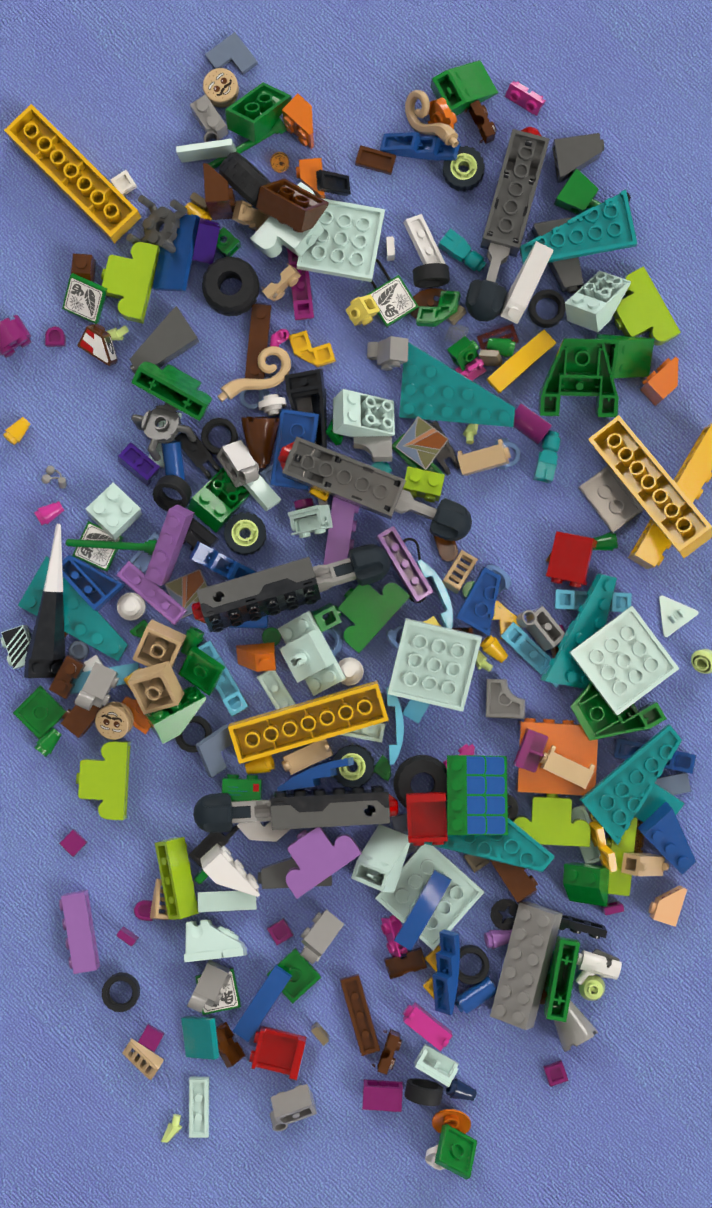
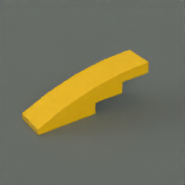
M545 329L542 330L486 380L498 393H501L556 345V341Z

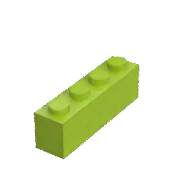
M636 817L632 819L631 825L624 832L618 845L610 836L605 839L606 845L615 852L617 864L616 871H609L608 894L630 896L632 875L622 873L621 870L623 854L634 853L638 819Z
M175 837L155 842L168 919H183L198 914V903L194 891L185 837Z

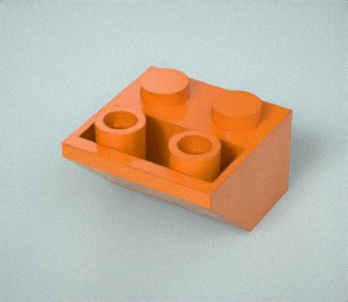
M297 93L282 109L284 125L290 134L294 133L298 137V141L303 146H308L312 149L314 147L312 106Z
M674 357L672 360L669 358L656 369L658 373L653 371L642 382L644 386L640 390L655 406L678 386L679 359L677 357Z

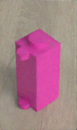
M416 1002L412 1006L408 1005L404 1010L403 1021L439 1051L448 1045L449 1040L453 1036L452 1031Z

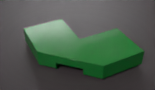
M441 291L438 307L419 306L416 319L417 326L436 327L456 313L461 296L460 291Z

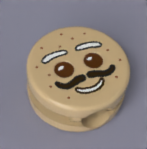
M216 68L211 70L204 78V94H206L213 106L225 108L236 101L239 87L237 79L231 71L224 68Z
M121 702L108 703L98 711L95 717L97 730L103 737L110 740L124 737L134 724L132 711Z

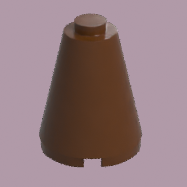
M241 417L247 448L254 461L258 463L259 468H266V464H270L280 421L278 417Z

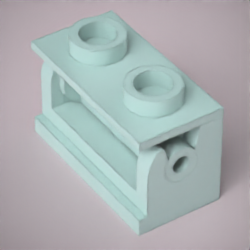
M316 505L288 512L291 528L293 531H296L291 533V535H299V538L310 537V533L313 532L315 535L326 533L325 529L333 528L329 505Z

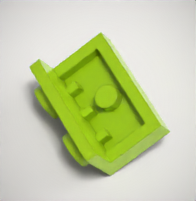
M408 466L403 490L409 491L413 498H424L427 502L439 501L445 474Z

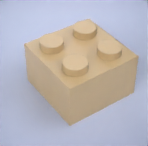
M151 620L144 631L132 660L147 667L169 661L171 667H173L186 635L155 620Z
M169 661L135 670L128 680V684L144 715L177 706L184 695Z

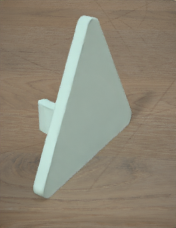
M663 595L659 596L664 637L670 636L698 615V611Z

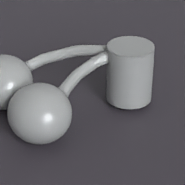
M48 466L46 468L47 474L41 478L42 482L47 484L51 479H58L59 487L62 489L66 488V479L53 466ZM55 471L60 475V478L51 477L50 475Z

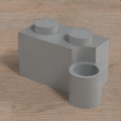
M206 94L190 104L192 114L206 133L204 142H208L210 139L218 141L228 134L227 125Z
M390 336L379 342H368L367 359L377 360V365H380L381 370L390 371L394 367H400L401 364L408 361V339Z
M242 440L221 447L217 458L235 487L246 485L259 479V465L254 461L249 453V449L243 444Z
M543 606L533 611L526 610L518 614L516 618L517 624L522 628H526L544 651L554 648L565 635L564 631Z
M95 662L74 704L88 711L92 705L98 708H102L103 705L106 706L111 695H108L111 688H115L119 681L118 673Z
M327 909L322 913L318 912L312 919L314 924L311 928L307 927L301 934L303 938L301 942L305 945V948L300 955L311 964H314L325 952L344 926V923Z
M208 960L187 1007L201 1013L205 1004L211 1007L214 1004L218 1005L223 995L219 992L222 986H227L231 978L228 975L230 969L212 960Z
M308 1084L296 1086L292 1090L279 1092L275 1096L270 1097L273 1107L270 1118L274 1131H283L288 1127V1124L317 1114L313 1094Z

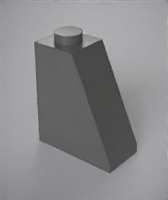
M600 133L554 139L552 151L557 183L572 176L576 169L580 171L599 159L602 151H604V141L600 139Z

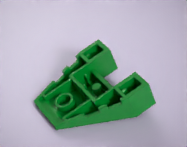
M563 339L539 392L538 412L540 416H559L560 396H596L595 413L597 416L617 417L619 397L603 339Z
M591 682L588 683L570 706L589 741L650 729L667 719L657 702H651L638 710L633 703L619 715H615Z

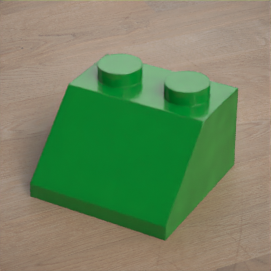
M577 862L564 864L563 885L569 901L606 907L608 904L609 870L605 866Z

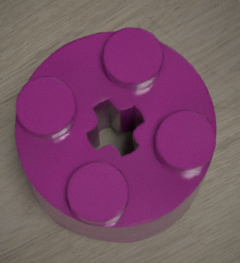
M14 315L15 319L11 321L9 317L0 321V355H4L5 358L15 353L14 349L21 346L23 348L31 343V334L18 315Z

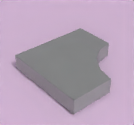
M392 436L354 437V448L368 452L372 456L373 462L392 461Z
M487 679L486 717L525 719V699L518 698L512 694L508 687L507 679Z

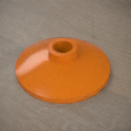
M441 1110L432 1118V1126L440 1134L442 1125L445 1124L464 1134L471 1128L470 1118L459 1110Z

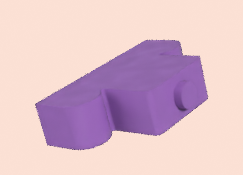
M322 827L313 828L308 832L303 830L296 835L297 840L292 842L287 849L299 867H293L288 871L286 883L296 899H298L361 855L362 851L348 834L338 835L333 844Z

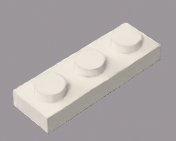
M422 214L406 219L403 223L423 265L429 263L445 264Z

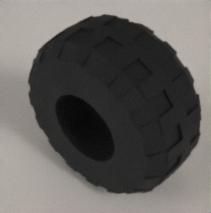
M238 152L230 153L219 166V174L228 181V184L245 200L256 207L260 186L271 182Z
M230 256L217 259L209 265L203 275L202 291L206 302L217 313L225 316H238L249 311L252 305L256 303L259 295V280L255 270L248 262L241 258ZM226 279H238L242 283L241 289L234 295L223 294L220 291V287Z
M416 755L408 758L398 767L394 776V792L399 802L405 808H407L406 793H414L411 789V780L416 774L422 772L430 774L434 780V787L431 792H445L447 800V770L445 765L437 758L428 755Z

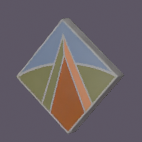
M418 416L396 445V448L427 470L449 439Z
M201 569L165 584L169 595L187 610L181 619L193 614L191 606L193 603L199 602L196 590L208 587Z

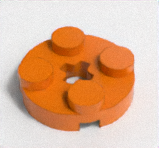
M442 97L430 101L428 113L430 121H427L428 124L444 123L454 129L457 118L455 113L451 112L446 100Z

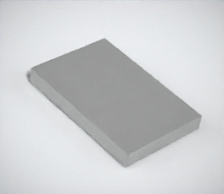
M609 466L578 487L611 533H614L643 511L640 504Z

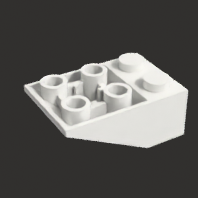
M217 843L200 859L202 869L216 884L256 897L260 896L256 878L251 873L246 874L242 863L238 859L234 861L231 857V852L225 846L221 847Z

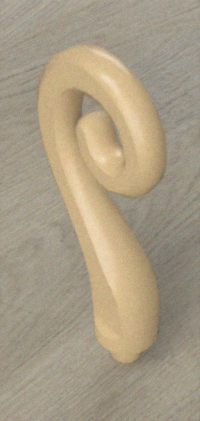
M412 91L407 96L405 103V113L410 126L416 132L425 135H437L446 145H451L453 148L457 147L459 144L457 140L458 134L451 126L444 123L424 124L417 118L422 119L428 115L430 101L424 91ZM418 99L422 104L421 109H415V103Z
M277 346L263 349L258 356L260 370L267 374L275 372L277 369L276 364H266V358L270 355H275L281 361L279 372L267 379L239 378L232 380L220 388L222 393L217 396L218 399L223 402L227 398L229 400L233 399L244 390H263L281 384L285 380V375H288L291 369L289 354Z

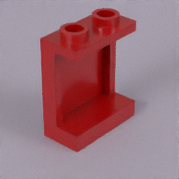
M556 531L546 576L551 578V582L562 584L565 581L570 582L569 586L581 588V585L587 586V572L593 548L596 549L597 541L594 538Z
M406 793L408 843H412V846H423L424 842H432V845H443L444 841H448L446 793Z
M261 1026L260 1032L256 1031L253 1042L257 1043L256 1051H251L249 1062L252 1063L251 1069L259 1067L290 1075L289 1079L297 1080L307 1037Z

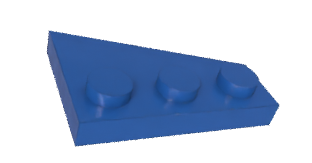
M483 567L455 617L490 636V627L494 616V607L501 576Z

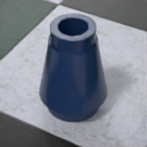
M454 1079L450 1086L446 1088V1094L450 1095V1098L473 1101L476 1097V1089L458 1079Z

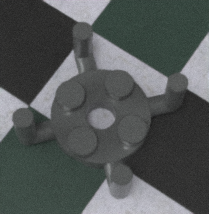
M140 195L138 201L149 208L151 212L142 224L145 236L139 239L130 233L126 239L132 244L150 242L153 245L161 246L170 253H174L176 248L173 241L178 235L176 233L177 228H180L179 219L187 214V208L173 199L170 202V206L177 210L175 213L165 207L157 209L155 203ZM164 224V229L159 232L160 226Z
M166 402L165 405H158L152 411H147L144 416L134 414L131 417L139 430H143L147 438L151 440L148 452L154 461L161 459L156 450L158 443L172 442L178 432L185 433L191 442L196 441V436L191 427L181 425V419L176 412L179 409ZM166 421L163 427H157L158 422Z

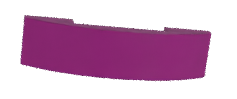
M287 248L289 265L296 268L302 275L298 278V282L292 286L295 320L313 319L309 271L297 269L299 256Z

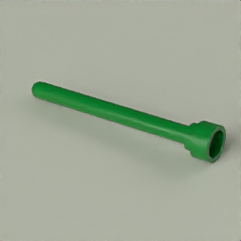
M278 118L266 136L256 143L247 140L236 147V152L241 154L273 134L281 135L286 132L287 129L281 118ZM226 157L217 158L208 164L215 169L221 165Z
M67 539L65 541V544L69 547L144 551L148 555L153 554L157 540H148L145 543Z

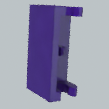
M200 218L192 260L208 264L213 263L220 230L219 223Z
M131 442L118 455V462L146 486L151 483L152 477L154 475L157 476L160 466Z

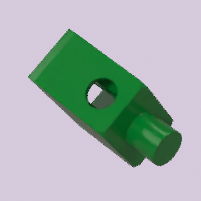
M576 169L557 196L554 205L579 215L586 211L587 208L590 209L601 204L594 199L599 189Z

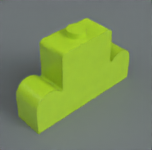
M137 242L131 248L133 259L109 255L106 269L102 270L101 280H103L102 286L107 288L106 296L121 299L118 303V310L126 320L144 324L160 251L157 245Z
M643 266L627 275L625 279L631 281L625 293L627 297L621 300L613 314L617 329L621 330L624 336L638 337L649 331V338H654V345L657 346L676 338L681 332L645 267Z
M110 741L105 743L101 749V755L105 760L84 759L80 761V772L76 775V784H79L78 797L80 799L102 800L103 802L98 807V813L103 819L125 820L127 818L131 741Z
M547 793L546 796H533L531 820L522 815L517 816L513 820L516 825L539 844L590 847V826L587 821L581 818L574 819L571 822L572 800L569 797H558V794Z

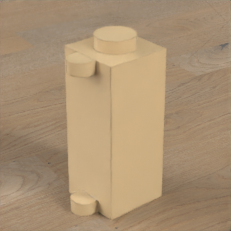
M502 439L498 440V445L463 454L462 450L457 451L461 473L464 476L509 464L508 459L511 458L509 448H505Z
M324 739L283 756L284 761L281 763L286 772L289 771L292 775L332 756L333 752L327 739Z
M554 745L551 746L547 753H543L544 755L540 759L541 768L586 789L594 772L595 765L590 764L589 768H586L555 753L556 746Z
M651 853L623 854L622 873L634 876H663V871L669 869V864L665 863L664 856Z

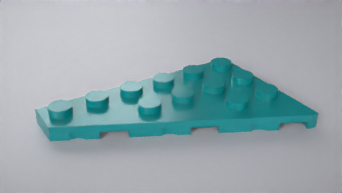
M408 342V361L403 363L400 418L417 419L419 416L424 420L514 427L516 407Z
M509 818L508 835H448L447 823L448 841H444L443 845H432V842H424L427 845L542 873L555 858L553 854Z

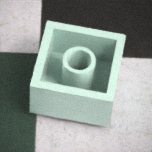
M114 483L86 508L88 516L114 541L142 515L141 508Z

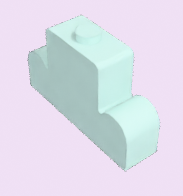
M300 182L297 185L315 195V193L302 182ZM270 216L250 239L258 250L270 258L277 257L281 253L283 245L301 257L310 246L314 245L317 238L324 231V228L318 220L312 229L299 233Z

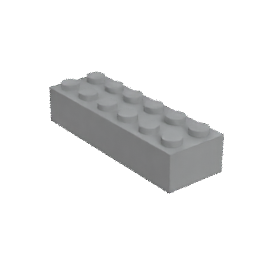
M528 901L519 902L490 1017L524 1030L534 1027L563 913Z

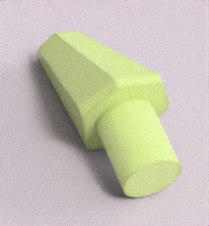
M124 325L120 329L115 327L106 332L111 335L112 340L122 341L123 335L128 333L129 330Z
M469 423L463 432L467 444L474 443V435L477 434L479 424Z
M479 650L476 666L478 669L483 668L490 672L493 665L486 661L487 657Z
M173 1114L172 1123L168 1124L161 1142H169L182 1128L179 1124L181 1115Z

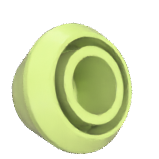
M702 649L692 654L691 664L696 671L702 674L712 673L711 650Z
M596 974L588 976L583 984H579L578 987L581 996L589 1001L598 1000L605 992L604 981Z

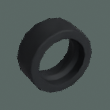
M443 263L420 265L412 271L414 285L418 288L440 287L448 284L450 281L449 267Z
M550 289L541 290L536 293L531 299L528 308L529 317L532 322L542 328H550L557 325L563 318L566 310L563 297L557 291ZM543 298L553 299L558 305L557 315L548 320L539 317L536 312V305L539 300Z
M212 419L202 429V443L214 455H218L221 448L214 447L209 441L208 436L212 428L224 426L231 433V440L228 444L238 441L237 430L233 423L227 419Z
M175 475L161 477L153 490L154 501L160 508L166 511L175 505L185 508L192 494L188 483ZM166 487L176 490L182 499L174 500L169 498L162 488Z
M194 716L189 722L198 723L204 728V738L212 734L211 725L206 719ZM182 733L175 737L181 749L187 752H198L196 745H189L184 741Z
M465 945L460 948V959L467 953L476 954L482 961V967L479 973L474 976L463 974L459 968L458 979L469 985L477 984L487 976L489 960L485 952L479 947Z
M119 972L112 975L102 988L104 1004L115 1012L130 1010L140 996L138 981L133 975ZM117 981H125L132 988L131 999L126 1003L114 1002L110 996V988Z
M413 1078L407 1080L404 1095L407 1100L420 1105L438 1106L441 1104L443 1087L429 1080Z

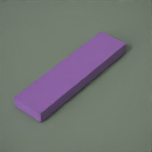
M130 561L116 575L173 625H176L187 612L184 607L156 583L144 578L145 574Z

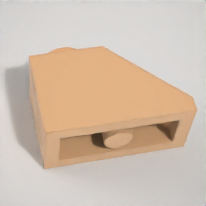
M679 885L656 897L649 906L650 917L653 920L676 927L687 889Z

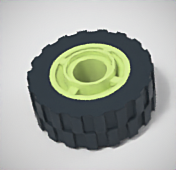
M460 146L456 160H444L443 162L445 182L452 189H456V191L466 192V190H472L483 179L484 159L475 148ZM465 165L469 170L461 172L458 168Z
M241 512L233 515L228 520L224 530L227 546L239 555L248 556V554H255L264 545L266 540V529L262 520L257 515L250 514V512ZM244 529L251 532L250 537L246 539L240 536V532Z
M348 745L338 750L332 761L353 757L358 765L357 771H351L348 766L337 767V775H334V778L345 787H360L367 783L374 774V758H372L370 751L368 752L365 747Z

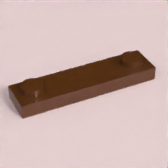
M252 305L245 378L265 379V373L258 366V356L263 349L268 347L271 305Z
M359 974L341 978V986L361 1056L380 1051Z

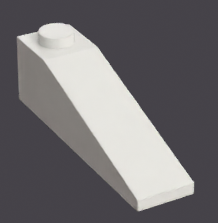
M537 241L535 242L506 295L504 306L500 313L501 317L518 324L546 268L553 249Z

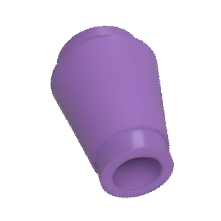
M489 930L484 933L487 948L495 949L509 943L512 930Z

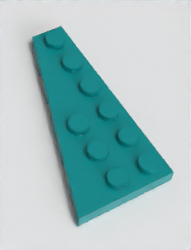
M626 189L618 195L608 198L598 206L592 207L573 217L563 225L553 228L550 232L542 236L540 235L520 246L522 264L526 261L536 241L553 249L548 263L636 247L637 239Z
M48 556L45 557L18 604L19 607L36 616L38 615L50 561ZM63 577L64 632L120 661L128 647L126 641L98 611L93 610Z
M597 573L587 592L588 597L583 605H580L578 609L579 614L575 621L572 620L558 646V653L555 658L551 659L549 663L550 668L546 674H543L540 680L582 689L588 685L590 680L569 652L606 625L617 578Z
M669 724L579 799L617 845L620 843L624 832L631 825L630 823L635 814L639 812L653 789L657 778L661 776L665 765L682 742L680 736Z

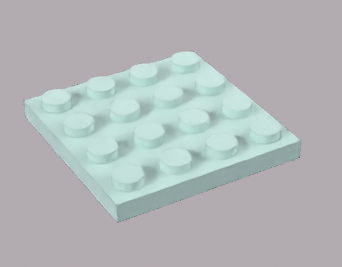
M323 199L329 202L328 207L319 218L324 231L317 238L314 245L310 246L301 257H298L297 269L372 282L385 209Z
M630 606L569 652L615 715H619L679 670V667L633 606Z
M406 618L388 694L463 712L482 636Z
M424 844L403 865L395 892L380 891L375 899L404 923L405 918L415 904V900L434 870L452 879L419 937L434 950L440 943L439 932L444 929L451 931L483 895L484 891L438 849Z

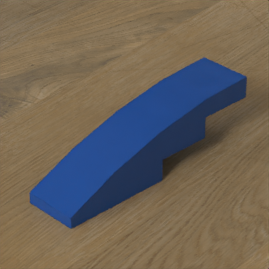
M418 132L388 133L383 136L380 151L415 159L456 160L460 142L457 147L453 148L451 145H446L438 136H420Z
M199 541L189 557L191 560L229 580L257 572Z
M618 738L614 757L626 760L644 744ZM675 751L664 768L693 774L697 755Z
M354 758L335 760L310 768L280 785L277 790L286 791L320 785L319 778L337 775L336 768L354 765Z
M437 870L433 871L405 918L402 927L395 936V942L410 951L412 950L452 879Z
M444 929L439 932L441 950L436 953L437 972L432 974L435 1011L452 1015L459 978L460 941L459 933Z
M275 965L233 1032L249 1042L292 975L278 965Z

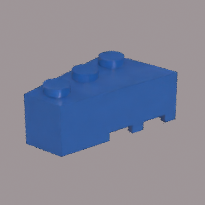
M68 555L62 560L63 577L95 611H99L126 586L74 556Z
M665 802L638 829L683 875L696 863V859L673 809Z

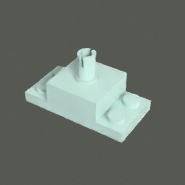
M310 611L278 628L286 644L279 649L297 683L305 679L313 696L346 679Z

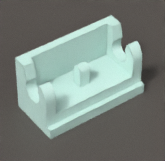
M424 1044L414 1061L415 1068L447 1087L450 1086L459 1065L427 1044Z

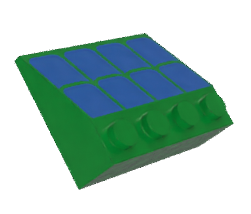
M447 755L448 835H508L507 756Z

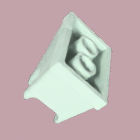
M201 920L199 926L196 921L186 922L184 962L247 955V947H245L244 942L240 941L239 936L230 929L223 926L216 927L212 924L211 920Z

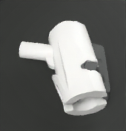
M595 949L593 952L582 950L581 953H578L577 965L578 969L583 971L575 981L582 985L588 976H594L595 974L600 975L601 978L617 980L622 962H620L619 958L599 949Z

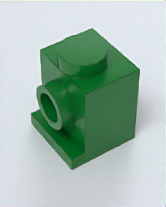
M223 227L219 230L216 249L224 257H232L241 247L238 239ZM224 237L227 238L226 242H221Z
M466 336L447 349L453 363L462 371L466 369L465 366L479 356L477 353L479 346L474 340L470 341Z
M328 603L315 611H311L321 633L342 622L339 617L341 612L337 605L334 606ZM328 613V617L323 619V615Z

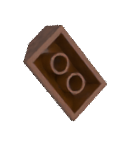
M203 163L205 202L212 220L232 219L236 204L233 188H229L228 181L209 164Z
M281 179L260 186L256 208L263 211L265 215L277 219L279 223L286 224L293 228L294 231L302 233L314 227L328 207L329 202L286 179Z

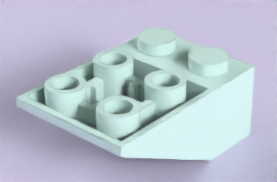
M598 271L565 302L567 321L599 332L611 320L631 281Z
M343 389L333 398V433L349 437L394 436V401Z
M379 824L363 849L362 854L358 857L351 879L382 892L394 893L410 846L408 835Z

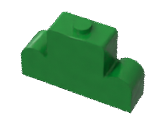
M143 362L138 367L131 382L198 421L204 417L212 401V398L207 393L198 390L201 385L200 381L169 364L161 370L151 362Z
M396 583L385 585L382 595L369 584L364 586L358 585L355 589L351 587L344 595L346 599L339 606V610L355 624V626L346 628L344 640L355 651L360 653L409 599L410 595Z
M559 936L556 939L555 950L552 954L544 985L547 993L544 1005L546 1019L561 1022L567 1021L580 947L578 940Z

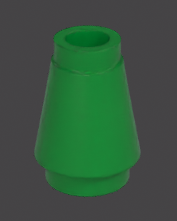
M489 338L486 349L498 350L500 355L506 358L507 356L512 357L516 342L506 338Z
M609 532L594 538L597 541L596 549L593 548V550L613 551V549L618 548L616 533L611 534Z
M191 626L186 631V638L181 652L188 655L193 646L198 647L204 639V632Z
M52 728L51 731L36 742L37 744L34 748L47 757L54 750L62 734Z

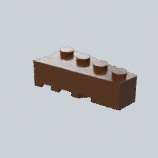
M490 860L517 904L537 892L535 886L538 883L532 875L528 877L525 872L526 868Z

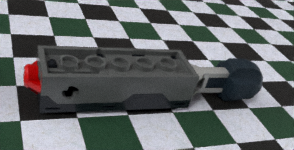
M526 127L521 131L512 129L480 248L488 249L487 258L490 262L486 280L472 281L466 296L467 311L478 321L495 319L500 315L504 306L507 292L504 287L496 283L500 265L507 261L509 255L513 257L518 255L550 140L549 138L542 137L538 129L534 127Z
M296 437L295 442L283 446L278 460L283 470V477L390 520L394 511L400 514L409 511L432 520L429 529L430 533L444 540H461L471 529V514L464 506L446 498L441 500L437 509L415 501L409 491L403 490L406 482L405 479L299 437Z
M369 544L351 549L349 552L350 558L327 565L312 567L309 557L196 590L199 602L193 603L191 606L193 615L196 620L206 623L210 632H221L224 628L230 626L237 627L250 620L257 621L267 615H277L280 611L294 610L300 605L314 604L321 599L320 592L336 585L357 580L361 586L377 582L389 571L391 565L390 557L382 547Z
M371 786V790H364L363 787H354L352 791H345L344 788H333V792H325V789H313V793H306V790H294V794H286V791H275L274 795H271L270 800L233 802L228 793L205 795L199 799L194 807L193 816L198 827L210 833L230 832L233 823L272 821V830L389 824L390 816L398 815V800L391 796L383 786ZM368 805H373V809H370L369 813L364 812Z

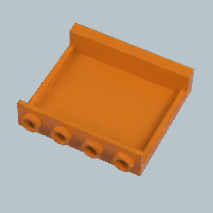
M525 718L524 721H519V747L527 728L548 736L543 753H547L551 746L554 745L556 746L555 753L586 768H589L590 764L595 765L586 789L541 768L542 764L540 761L536 772L518 767L517 792L585 795L596 786L598 739L589 741L581 725L574 724L573 720H562V724L555 723L554 719H543V722H536L535 718Z

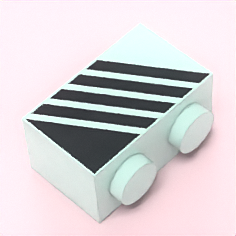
M21 625L1 632V643L7 649V661L10 667L12 666L13 669L25 667V657L31 640L28 626Z

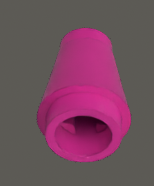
M58 501L37 508L38 510L34 514L41 525H48L64 509Z

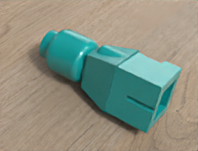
M451 228L439 242V249L445 251L451 258L461 262L464 261V264L472 271L477 270L481 272L487 264L484 261V257L475 250L471 251L472 248L464 237H461Z
M548 431V434L544 436L543 451L539 452L533 480L550 484L553 481L558 459L556 452H558L561 442L560 433Z

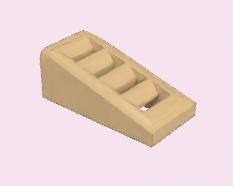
M461 550L442 581L445 588L458 594L478 559ZM462 558L471 563L470 566L460 561V559ZM458 565V566L464 568V569L467 570V571L464 572V571H462L461 569L457 568L456 566ZM455 572L456 574L462 576L463 578L460 579L459 577L453 575L452 573Z
M156 879L150 919L169 920L166 906L159 905L160 901L165 902V897H160V893L164 894L163 889H161L162 881L161 879ZM159 909L165 910V914L159 913Z
M132 1038L122 1053L150 1080H152L164 1061L163 1058Z

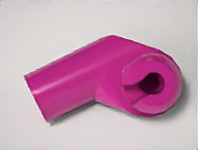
M280 329L274 333L270 339V346L279 347L280 344L288 339L289 331Z

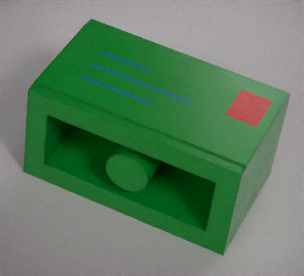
M227 774V777L222 779V793H228L231 796L232 802L262 800V779H258V775H247V778H239V774Z

